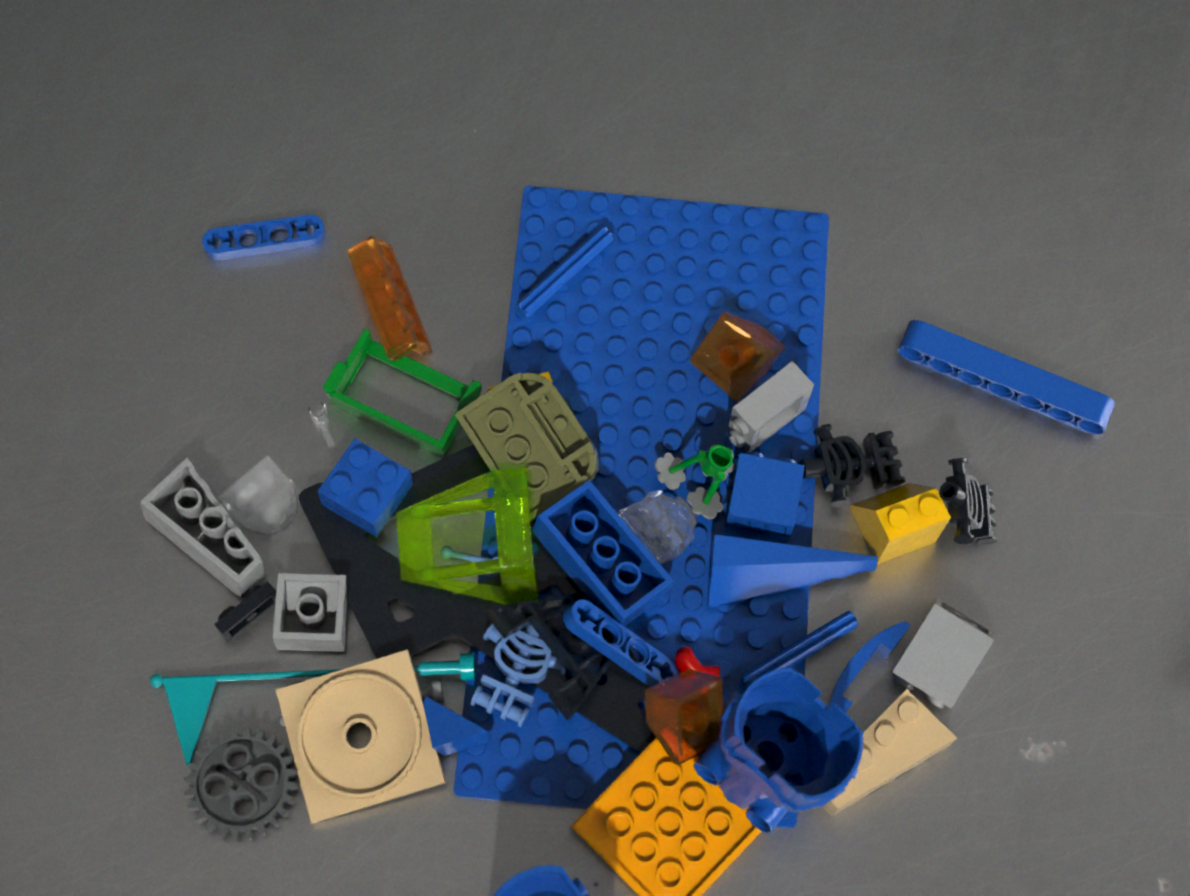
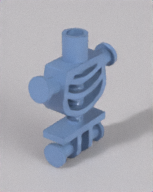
M491 624L483 639L486 641L490 639L498 644L494 651L495 664L506 676V680L502 683L483 674L480 680L481 685L493 690V696L483 692V687L478 686L470 705H481L487 708L486 712L492 714L494 709L502 712L500 719L506 720L510 718L518 722L519 727H522L530 708L525 707V709H521L515 706L514 703L518 701L532 708L534 697L517 690V685L519 683H540L547 676L549 668L561 670L563 675H565L566 670L532 625H528L524 632L519 630L504 639L496 627ZM509 643L519 652L517 655L508 647ZM502 652L513 663L511 668L502 661ZM530 658H534V659H545V660H538V661H537V660H530ZM525 669L538 671L535 674H523ZM501 694L509 697L506 704L498 702Z

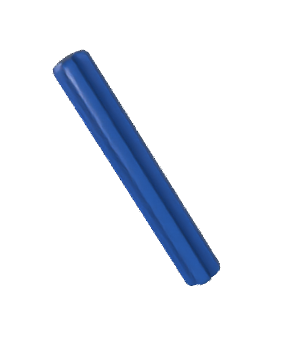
M605 226L597 229L517 302L519 312L525 317L532 315L612 242L613 234Z
M846 611L743 673L740 677L742 685L754 676L759 678L777 669L793 667L854 630L858 626L856 617L851 611Z

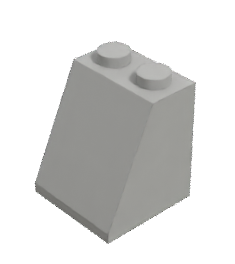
M936 598L892 672L897 675L895 680L909 690L913 691L915 687L927 694L925 699L936 707L942 709L946 705L952 709L995 640V634Z

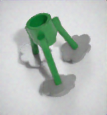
M712 445L708 451L700 450L695 456L684 461L679 457L674 458L671 453H665L663 457L655 460L654 466L658 471L657 478L661 483H666L670 490L677 489L680 483L686 480V475L683 472L684 468L699 462L703 475L713 477V481L708 491L703 487H698L695 492L688 493L686 500L692 505L693 513L703 515L707 519H714L717 513L723 510V504L719 502L720 495L716 490L720 482L727 478L728 473H732L735 470V464L733 463L734 454L730 448L722 445Z

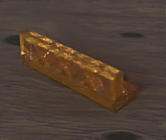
M370 236L347 251L388 359L395 362L412 351L423 356L432 353L433 350L392 246L376 237Z

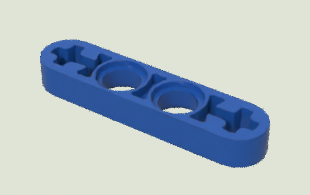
M301 215L214 228L204 234L202 244L209 258L224 260L316 246L325 238V229L322 220L318 216ZM308 226L314 227L313 235L307 234ZM292 228H297L298 238H294ZM277 229H284L288 232L287 238L282 241L273 240L271 235ZM249 233L257 236V240L253 245L245 246L240 243L241 237ZM230 237H233L236 247L231 246ZM220 239V248L214 249V240Z
M578 600L565 609L563 620L566 627L573 634L650 688L661 691L677 680V668L670 658L591 602ZM602 628L611 632L613 644L604 640ZM629 647L634 648L638 652L640 657L639 663L631 659L628 652Z

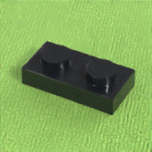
M268 581L262 586L256 585L246 593L245 600L236 607H228L218 616L219 621L214 625L227 643L275 605L276 590Z

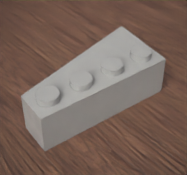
M188 457L140 501L143 517L147 522L241 599L265 576L263 560L239 527H236L223 505L217 501L204 479H201Z

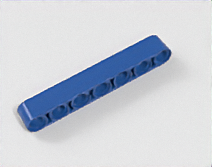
M912 320L908 323L898 347L899 354L910 361L1091 434L1099 435L1105 433L1115 406L1114 400L1105 394L920 320Z

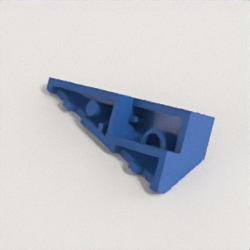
M714 534L707 608L713 609L719 605L736 601L739 603L753 597L766 594L774 595L819 584L822 581L835 578L842 579L865 571L872 572L876 570L878 556Z

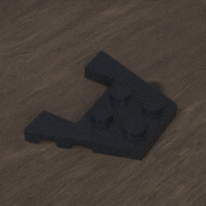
M584 592L547 597L544 601L529 603L528 601L516 602L514 606L502 608V605H496L491 607L486 616L504 639L522 628L532 625L572 677V679L555 688L548 696L567 721L570 720L612 663V660L573 634L564 623L563 614L568 606L578 600L591 602ZM602 628L604 640L613 644L611 632Z

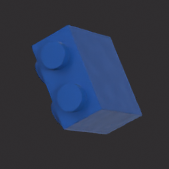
M758 452L740 453L725 525L791 537L796 521L805 465L797 464L795 460L789 458H780L778 460L765 458L763 454Z

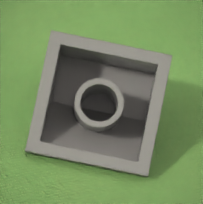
M278 573L272 636L277 650L345 652L347 628L346 575Z

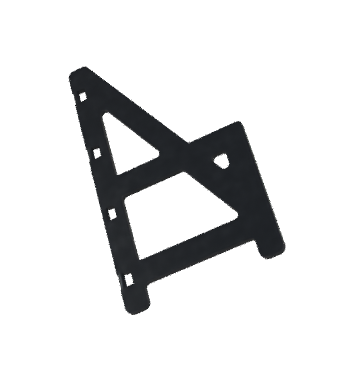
M474 444L411 473L413 485L388 522L492 473ZM317 483L308 487L299 494L300 505L334 574L346 575L347 600L376 659L404 650H409L410 656H413L449 637L456 636L495 661L494 651L498 644L490 639L487 641L483 639L484 634L492 624L486 616L491 607L496 605H502V608L514 606L516 602L525 601L552 587L559 588L562 595L582 592L532 532L536 519L527 524L526 527L540 552L537 557L461 594H454L365 537L367 531L321 505L317 491L323 483ZM393 599L400 600L414 609V616L405 621L398 622L389 608V602ZM510 643L508 644V647L517 655L519 652ZM629 647L628 652H629V655H630L631 659H632L633 661L637 662L635 656L633 655V653H632V651H631V649H630V647ZM502 652V661L511 668L513 663ZM530 658V660H537V661H538V660H545V659H534V658ZM613 661L604 673L607 682L604 685L596 684L576 712L640 754L667 726L675 733L652 688ZM549 668L545 679L540 683L532 685L549 695L555 688L572 679L567 671L563 675L561 670ZM525 669L523 674H535L538 671ZM646 699L657 717L647 722L638 707Z

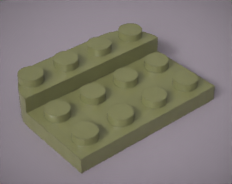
M521 372L514 374L454 414L526 525L588 480L592 482L599 470L598 453L593 442L556 386L539 374Z

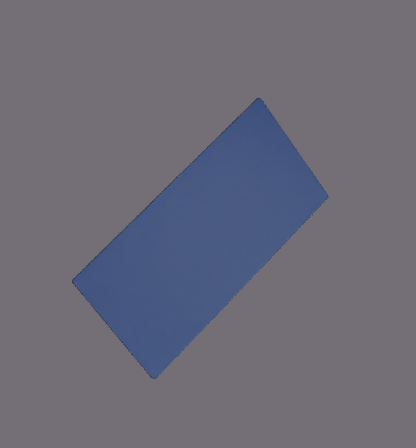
M527 186L523 190L501 382L520 372L541 374L549 371L553 384L559 390L597 450L599 470L591 483L675 581L663 599L625 627L670 658L674 664L677 650L687 646L693 649L694 655L702 665L720 666L719 683L688 681L677 668L678 676L675 683L661 691L652 689L677 736L700 757L709 745L715 741L720 732L723 711L731 697L743 686L740 681L741 675L807 635L810 586L774 595L766 594L753 597L739 603L736 601L723 604L713 609L707 607L714 534L812 547L815 478L802 480L796 521L791 537L725 525L738 457L740 453L746 454L743 448H737L730 441L727 429L733 407L793 361L814 383L807 407L752 452L761 453L765 458L775 460L780 458L793 459L797 464H800L801 459L816 458L814 451L817 448L818 436H815L813 431L818 428L829 217L825 213ZM605 226L613 234L612 242L532 315L525 317L519 312L517 302L597 229ZM712 445H722L730 448L734 454L733 463L735 464V470L732 473H728L727 478L720 482L716 490L720 495L719 502L723 504V510L717 513L714 519H707L703 515L693 513L692 505L687 502L686 497L688 493L695 492L698 487H703L708 491L713 481V477L703 475L699 462L684 468L683 472L686 475V480L680 483L677 489L670 490L666 483H661L657 478L658 471L654 466L657 458L663 457L665 453H671L674 458L679 457L684 461L695 456L700 450L708 451ZM490 473L481 557L493 559L498 556L506 564L503 570L496 571L491 565L480 563L477 585L537 557L540 553L526 525L492 473ZM552 587L525 601L529 603L544 601L547 597L559 596L562 593L559 588ZM470 645L469 653H475L476 680L466 681L462 717L482 727L493 736L489 742L458 751L454 781V794L457 797L588 809L640 755L639 752L577 713L567 721L548 697L549 695L532 684L519 683L516 688L534 697L532 708L518 701L514 703L515 706L521 709H525V707L530 708L522 727H519L518 722L510 718L506 720L500 719L502 712L494 709L493 713L489 714L486 712L487 708L481 705H470L478 686L483 687V692L493 696V690L481 685L480 680L483 674L502 683L506 680V676L496 666L493 659ZM630 647L633 655L639 663L640 657L638 652L634 648ZM806 659L791 668L805 676ZM605 674L601 676L596 684L604 685L607 682ZM501 694L498 702L506 704L509 697ZM647 699L638 705L646 722L657 718ZM778 730L779 737L789 743L786 732ZM759 750L760 758L765 762L761 769L772 772L773 764L771 758L767 753ZM784 777V780L789 785L794 786V783L789 778ZM788 811L776 825V828H794L797 824L798 812Z

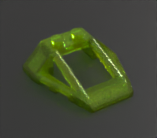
M527 468L497 470L486 473L396 513L401 580L502 604L539 601L531 536ZM493 488L494 497L451 502ZM495 511L499 559L435 567L431 518ZM500 573L502 586L450 579Z

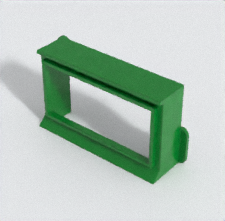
M364 328L345 363H336L324 383L323 389L327 393L331 404L435 455L445 458L461 427L455 415L451 418L440 440H437L346 396V393L368 355L461 399L455 413L480 396L482 390L481 383L472 380L469 386L373 341L371 332Z

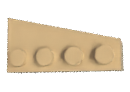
M906 689L863 733V751L857 767L859 771L854 779L851 778L844 792L822 807L831 816L835 815L872 791L894 780L904 772L921 764L936 753L948 748L957 737Z

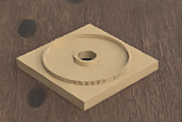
M409 650L276 689L311 824L446 783L438 752L432 748L423 698ZM356 723L366 724L372 734L369 744L360 749L350 746L347 740L348 730Z

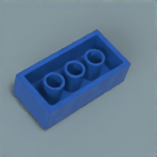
M590 480L539 514L532 529L534 535L590 601L623 626L628 625L663 599L675 582Z

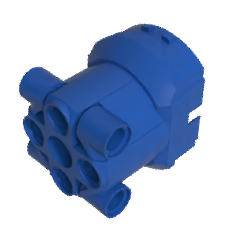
M792 668L777 669L759 678L754 676L747 681L728 701L721 717L720 732L715 741L709 745L693 765L695 771L703 780L711 785L719 786L729 802L744 810L747 809L746 816L757 829L765 833H771L788 811L800 812L820 808L844 792L851 778L854 779L859 771L857 767L863 751V731L856 726V722L835 703L829 707L818 698L822 692L804 675L797 673ZM778 730L786 732L789 743L779 737ZM754 750H762L768 754L773 764L772 772L759 768L765 762L754 753ZM784 777L789 778L794 783V786L789 785L784 780Z

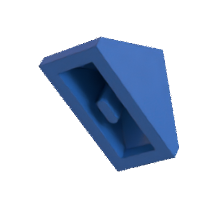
M426 697L423 701L432 748L443 756L489 742L493 735L482 727L434 700Z

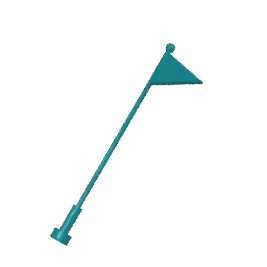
M461 653L460 660L420 662L419 666H414L415 672H420L421 676L460 674L461 681L476 680L475 653ZM342 669L162 677L160 674H154L150 678V684L156 688L164 684L186 765H188V763H192L217 681L319 677Z

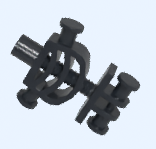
M825 424L813 431L814 435L819 436L821 441L814 451L816 458L800 460V464L805 465L803 479L821 477L824 491L834 493V498L831 500L833 507H846L851 504L850 498H847V492L854 491L864 480L866 468H870L875 489L881 488L885 483L888 487H894L906 482L905 477L901 476L899 470L902 467L901 460H894L893 458L899 452L898 448L893 446L892 438L894 434L892 431H885L876 435L874 432L868 433L863 440L865 456L853 438L848 436L833 438L830 431L832 429L831 424ZM855 469V480H851L852 472Z
M968 458L949 460L948 464L952 465L953 476L946 477V482L939 489V495L941 499L947 502L948 512L951 517L949 522L957 529V533L953 535V541L958 544H970L977 539L979 544L996 543L997 537L993 536V527L996 526V519L990 516V514L995 512V506L991 503V496L994 495V491L989 489L986 484L979 485L975 476L967 474L966 463L969 462Z

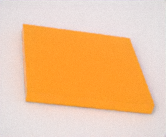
M668 726L570 827L638 896H701L762 831L757 829L746 816L747 809L744 810L729 802L718 785L709 784L697 774L693 765L699 757Z

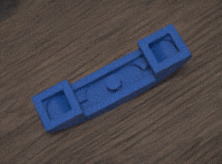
M906 621L895 624L874 636L859 649L838 678L828 699L827 706L829 707L835 703L846 713L852 702L845 698L843 693L873 653L876 651L887 659L911 625Z

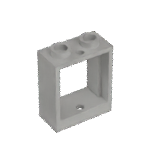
M791 361L733 407L727 429L730 441L737 448H743L746 453L755 450L806 409L814 383Z

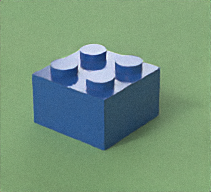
M354 438L317 492L321 505L373 536L378 537L412 487L413 481L410 470Z

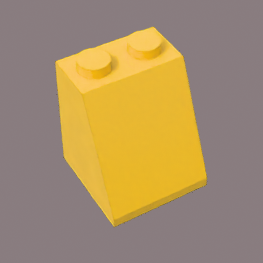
M912 483L850 505V509L871 555L878 556L877 564L936 543L951 519L937 488Z

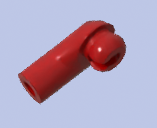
M684 646L677 650L675 656L676 667L688 681L720 682V666L702 665L690 647Z

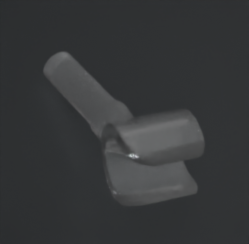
M320 402L323 412L318 415L313 414L309 406L308 414L312 424L319 426L328 449L335 447L336 445L328 425L330 417L325 403Z

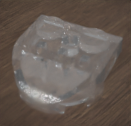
M266 455L216 499L245 530L256 534H273L285 529L296 517L299 494L294 482L289 480L272 459Z
M658 490L649 492L643 500L625 507L617 513L656 560L663 565L679 557L695 538L694 527L697 524V520L691 507L682 498L676 497L673 499L662 495L663 491Z

